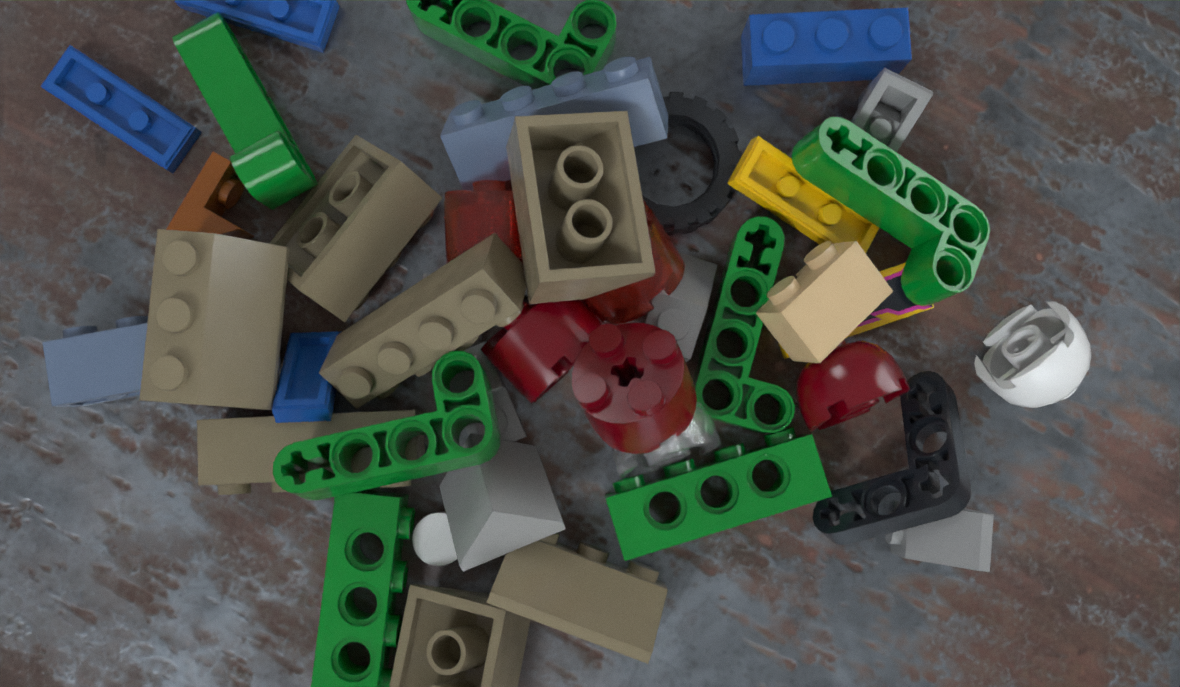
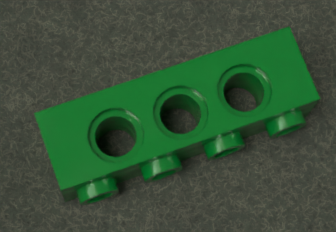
M790 427L776 433L764 435L766 445L746 451L744 443H738L713 451L716 461L695 467L693 458L664 466L665 476L645 482L643 474H638L613 482L612 485L615 492L606 494L605 499L624 561L832 497L813 435H796L794 427ZM769 460L776 468L777 478L771 487L759 490L753 483L752 471L760 461ZM711 476H720L727 484L725 499L716 505L705 504L700 494L703 482ZM670 492L675 495L678 502L675 515L664 521L654 519L649 513L650 500L657 493Z
M363 490L334 498L311 687L390 686L393 671L392 668H388L390 647L397 648L402 626V615L395 614L397 593L404 594L409 571V562L401 560L403 539H411L415 522V508L407 507L409 494ZM364 533H374L382 540L384 552L380 560L369 559L362 553L360 541ZM357 587L368 588L375 594L377 599L375 612H363L355 605L354 592ZM350 642H358L366 646L371 658L369 665L359 666L349 659L347 647Z

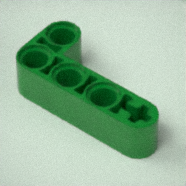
M406 0L416 26L426 36L524 86L531 87L532 90L551 85L553 80L556 79L557 73L564 68L571 67L577 69L583 75L603 70L615 45L616 15L608 4L600 0H585L579 3L571 12L559 36L488 0ZM438 1L441 2L443 9L436 6ZM425 5L430 6L427 11L424 10ZM475 22H484L491 26L488 32L480 37H472L466 34L467 28ZM588 24H597L603 27L606 33L598 39H589L584 37L580 30ZM519 45H529L537 50L532 58L525 61H519L510 56L514 48Z
M216 12L174 35L172 40L235 152L230 157L232 166L249 193L257 201L274 210L318 185L312 170L246 53L222 15Z
M830 117L824 120L796 143L791 155L792 162L796 171L804 179L911 248L901 276L902 289L909 300L919 306H930L969 288L975 277L990 234L989 221L982 210L842 117Z
M757 216L748 219L738 229L730 243L693 378V384L697 395L696 411L698 414L708 419L755 432L776 433L784 430L794 417L795 405L792 396L785 389L777 385L749 378L763 322L756 312L769 300L767 293L774 285L784 248L785 237L782 228L776 221L768 217ZM754 234H758L761 236V244L768 248H765L757 256L753 268L744 267L750 261L753 244L747 241ZM740 281L751 285L756 294L753 306L741 307L732 300L730 290L733 283ZM732 331L740 337L742 351L737 358H727L718 351L716 341L720 332ZM710 380L723 383L728 390V401L720 410H713L704 403L702 397L703 388ZM763 394L773 397L779 407L776 419L770 424L760 422L754 412V404Z
M451 351L444 354L436 361L432 370V384L437 411L289 444L277 454L273 462L275 482L283 490L304 499L322 500L480 465L490 461L497 454L500 447V430L491 383L485 370L472 354L465 351ZM462 371L473 372L474 381L468 390L461 393L450 391V382L457 373ZM472 423L484 425L485 435L478 445L472 448L460 446L459 436L466 426ZM418 435H426L429 439V447L426 453L419 459L407 460L405 448L408 442ZM364 447H371L373 454L370 465L359 473H353L351 461L354 454ZM308 462L320 468L308 471ZM329 467H331L334 473H332V472H330V471H328V470H326V469H324V468H329ZM308 471L305 475L306 482L299 480V474Z

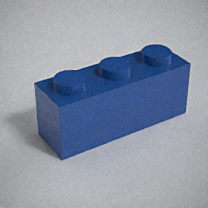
M908 7L749 15L741 35L743 85L873 80L884 68L899 74L912 60Z

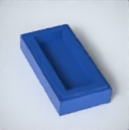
M342 331L290 333L272 407L276 423L331 421L337 390L319 374V371L336 336Z

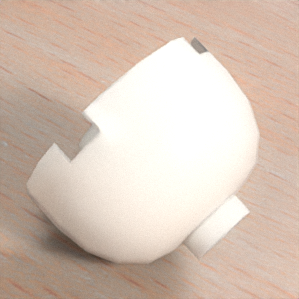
M1055 301L1046 302L1052 309L1037 311L1032 305H1029L1003 319L988 333L983 341L986 346H992L984 355L983 361L976 355L974 365L978 377L991 390L1010 404L1038 408L1064 400L1076 391L1089 370L1091 349L1086 333L1072 313L1065 306Z

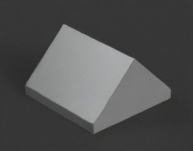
M470 433L462 447L472 448L478 445L484 436ZM500 439V447L497 454L490 461L480 465L448 471L439 486L458 563L463 572L566 529L536 446Z

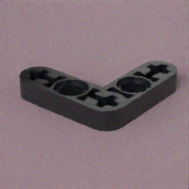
M924 371L913 375L907 380L910 390L900 396L909 468L831 491L832 497L817 501L812 516L814 525L833 543L839 545L851 544L950 518L959 514L967 506L971 498V484L957 399L953 389L938 373ZM934 391L929 395L930 409L934 412L933 415H930L922 403L927 401V394ZM936 432L947 433L946 441L939 450L931 453L923 452V444L930 435ZM933 470H939L943 478L949 483L943 487V495L938 498L933 494L940 491L939 476ZM890 493H900L901 502L898 508L888 515H880L878 507L881 500ZM844 509L848 512L841 515V511ZM839 520L840 524L835 526L833 522Z

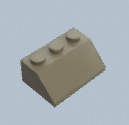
M628 111L515 116L506 149L529 304L587 299L652 277L656 271Z
M355 135L318 181V185L310 191L269 244L290 248L287 280L303 294L346 322L353 311L359 309L365 303L369 296V291L383 273L398 261L402 249L416 231L429 222L435 207L442 200V197L400 160Z
M157 229L140 401L272 410L277 388L290 248L216 233Z
M559 533L552 534L505 554L486 603L641 662L649 663L668 592L665 583L657 580L660 573L658 570L631 560L628 567L625 568L607 561L610 553L594 545L580 542L578 548L575 549L557 542Z
M411 584L389 687H518L531 619L486 603L489 597L488 593Z

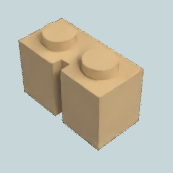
M826 241L815 247L804 258V262L807 265L796 274L798 278L795 279L794 276H789L775 284L767 293L769 300L756 312L792 361L821 363L893 292L857 241L833 244L831 241Z

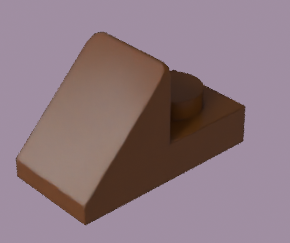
M215 152L211 153L166 230L216 233L248 240L254 238V235L222 218L226 208H232L238 202L244 190V184L238 177L231 161Z

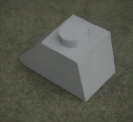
M668 249L644 323L654 325L673 334L685 362H687L692 357L708 307L717 264Z
M894 500V511L898 508L901 501ZM964 508L959 514L950 518L885 534V540L888 544H891V553L905 559L990 572L994 514Z

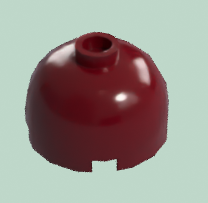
M844 339L821 363L809 362L803 367L797 380L796 397L808 430L813 432L817 428L819 430L827 429L870 412V408L880 402L878 398L883 397L885 404L908 392L910 387L893 356L882 347L863 340L846 344Z

